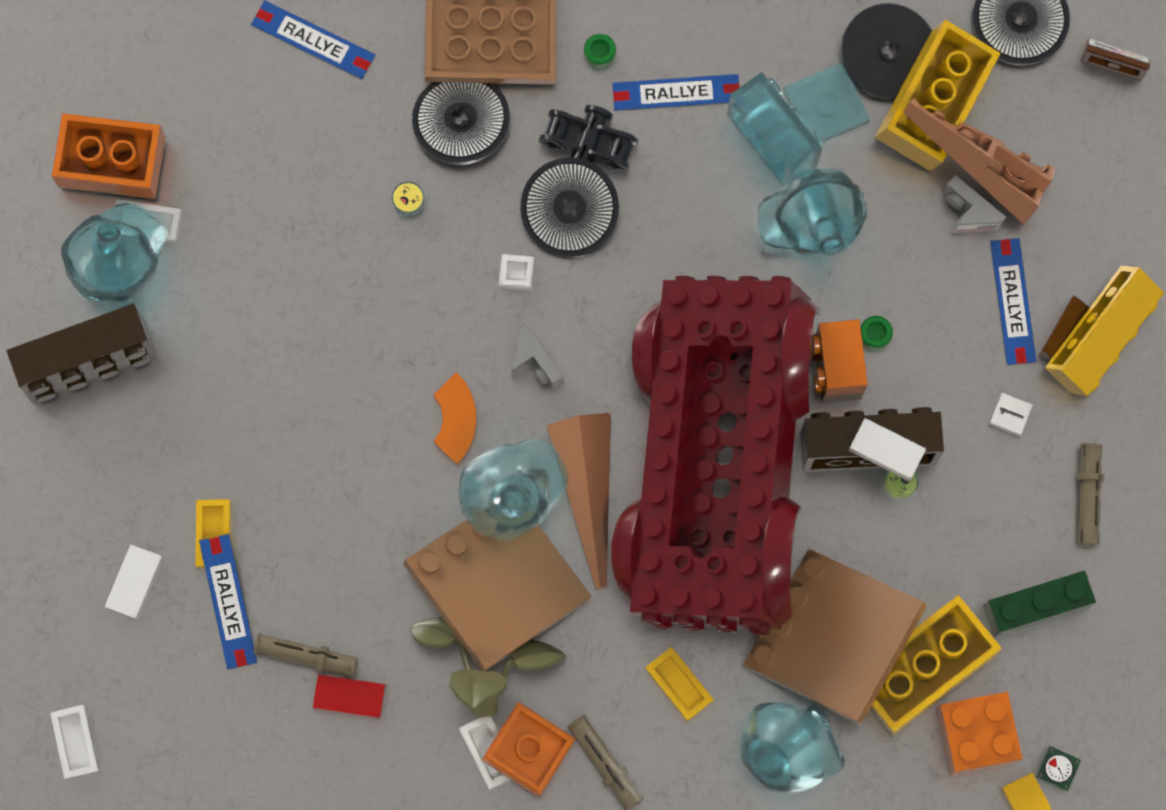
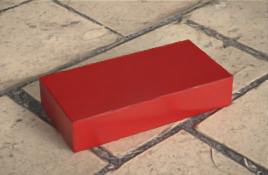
M318 674L312 708L381 719L386 685Z

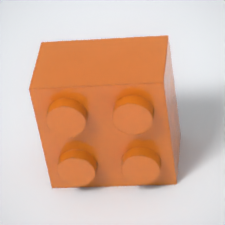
M859 319L819 323L816 334H812L810 348L811 362L817 361L816 374H813L815 394H821L822 403L862 399L868 382Z
M1008 691L940 704L936 708L950 776L1013 764L1023 759Z

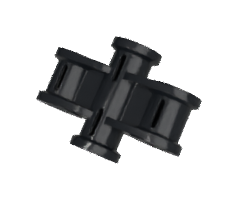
M586 105L584 109L586 116L582 119L561 110H549L548 117L550 119L545 133L539 137V143L552 150L570 154L573 158H582L583 156L584 160L606 166L612 170L619 172L628 171L630 167L628 160L633 147L637 146L639 140L627 132L607 127V122H610L613 118V114L610 111L596 105Z

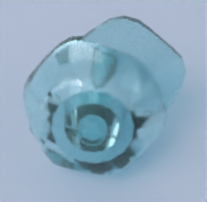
M822 168L799 172L790 180L784 190L764 197L759 203L758 229L760 237L766 245L772 248L793 249L801 254L822 253L831 256L838 254L853 242L866 220L867 202L864 199V193L861 192L860 187L853 183L846 173L839 169Z
M128 202L117 204L101 215H93L87 218L64 241L61 246V256L65 265L66 276L74 288L87 299L105 303H126L133 299L153 277L157 269L158 257L167 242L168 231L163 223L136 204Z
M531 438L514 445L503 443L489 449L470 461L463 468L460 476L459 500L467 523L472 527H476V531H480L483 535H488L501 541H511L523 536L539 526L547 518L550 505L566 488L568 484L566 467L555 448L543 439Z
M785 702L761 703L754 707L744 722L741 738V760L756 780L770 791H806L819 785L827 777L839 773L845 767V759L833 736L828 716L818 706L812 705L807 710H802Z

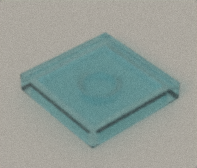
M843 63L783 88V92L810 148L865 125L870 121L867 111Z

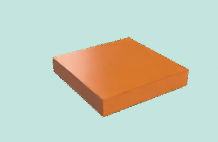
M518 702L481 761L539 798L576 738Z

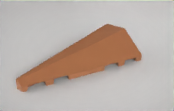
M912 98L903 113L1024 225L1039 207L1043 192L1052 182L1056 168L1049 164L1042 168L1030 162L1031 156L1022 152L1020 155H1016L1005 147L1004 142L963 122L956 126L944 120L945 113L936 110L932 114L920 106L918 100Z
M609 413L578 415L547 425L549 439L596 591L607 588L611 426Z

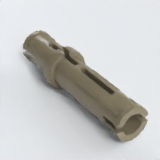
M1085 443L1080 446L1081 466L1080 473L1077 474V481L1080 482L1078 545L1095 546L1100 545L1101 483L1104 482V474H1101L1103 445Z
M262 633L258 634L254 646L255 655L315 668V672L318 673L327 671L353 678L358 663L357 656L329 651V647L321 646V648L270 637Z
M585 715L580 716L570 723L567 728L575 736L586 755L603 777V785L606 788L610 787L624 807V810L632 809L643 800V797L639 795L626 776L628 773L626 768L619 766L605 743L586 719L587 717ZM587 736L592 741L596 749L599 751V753L603 757V760H601L595 749L592 747V745L587 739ZM607 766L610 767V769L612 770V772L614 773V775L616 776V778L619 780V782L621 783V785L624 787V790H622V788L620 787V785L617 783L616 779H615L614 776L611 774V772L608 770Z

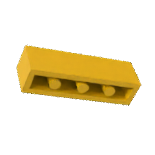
M1121 266L1045 366V369L1069 393L1088 396L1097 389L1100 379L1108 368L1118 361L1120 352L1126 344L1138 334L1139 327L1146 317L1156 310L1158 301L1164 295V292L1140 267Z

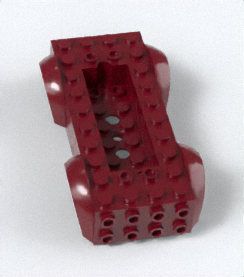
M679 275L675 277V280H663L661 301L650 307L640 317L635 328L632 341L634 377L640 392L646 401L651 404L641 498L625 508L615 525L611 543V562L618 588L630 602V613L641 617L642 623L652 624V628L672 630L674 624L682 625L685 630L704 631L705 626L717 627L716 631L724 633H737V628L749 629V633L769 635L770 629L781 630L782 625L792 618L793 607L790 592L792 548L797 516L801 513V506L789 499L796 420L810 412V348L814 319L816 314L819 316L820 308L811 302V298L791 281L789 277L772 276L771 280H759V278L754 276H740L739 280H727L725 277L713 275L707 276V280H695L691 276ZM726 413H733L737 419L736 426L730 431H722L719 427V420ZM725 448H732V460L728 464H720L718 460L720 452ZM719 479H726L730 483L729 493L722 498L715 497L712 491L714 483Z

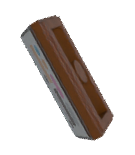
M1087 39L1081 57L1083 62L1139 80L1145 77L1150 67V59L1148 57L1092 39Z

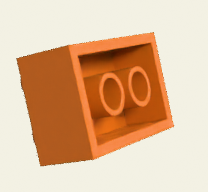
M62 113L52 178L59 188L156 199L166 136L161 125Z

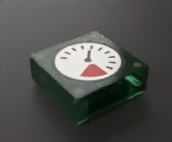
M1049 746L1035 778L1064 792H1068L1081 760Z

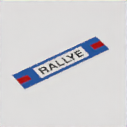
M265 0L251 23L252 26L360 79H363L376 55Z
M738 74L612 83L614 111L741 102Z
M1020 238L990 241L1007 365L1037 362Z
M229 534L200 540V548L227 670L257 663Z

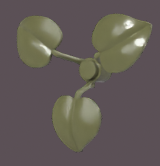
M442 617L423 620L410 628L413 638L424 646L443 648L453 643L458 645L465 669L458 670L449 676V686L456 697L470 709L471 713L480 717H489L497 713L498 695L507 688L506 677L512 666L515 665L517 669L522 671H535L547 668L566 659L564 652L545 642L531 640L507 656L510 659L506 660L501 674L493 671H475L471 669L466 649Z

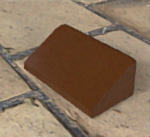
M1074 295L1071 297L1039 354L1040 357L1047 361L1051 360L1090 308L1087 304Z

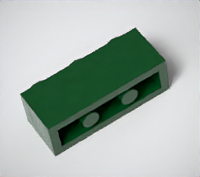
M1084 570L988 600L983 605L992 635L996 638L1088 609L1096 603Z

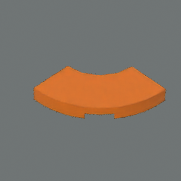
M456 372L433 395L441 407L443 415L441 431L433 442L458 466L472 446L476 433L477 416L472 393L463 378Z

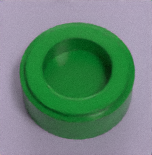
M595 34L589 37L584 44V58L586 62L595 68H605L612 64L616 57V45L613 39L605 34Z
M881 316L868 317L860 327L862 344L870 350L884 349L890 343L893 336L892 325L886 318Z

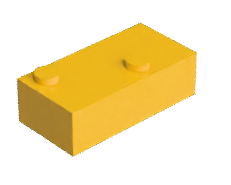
M945 19L930 33L874 138L928 171L943 163L947 153L903 113L905 108L914 98L918 100L920 106L933 114L938 110L945 113L944 120L956 126L962 122L964 123L1001 53Z
M958 595L913 630L870 709L892 737H894L996 658L1002 648Z

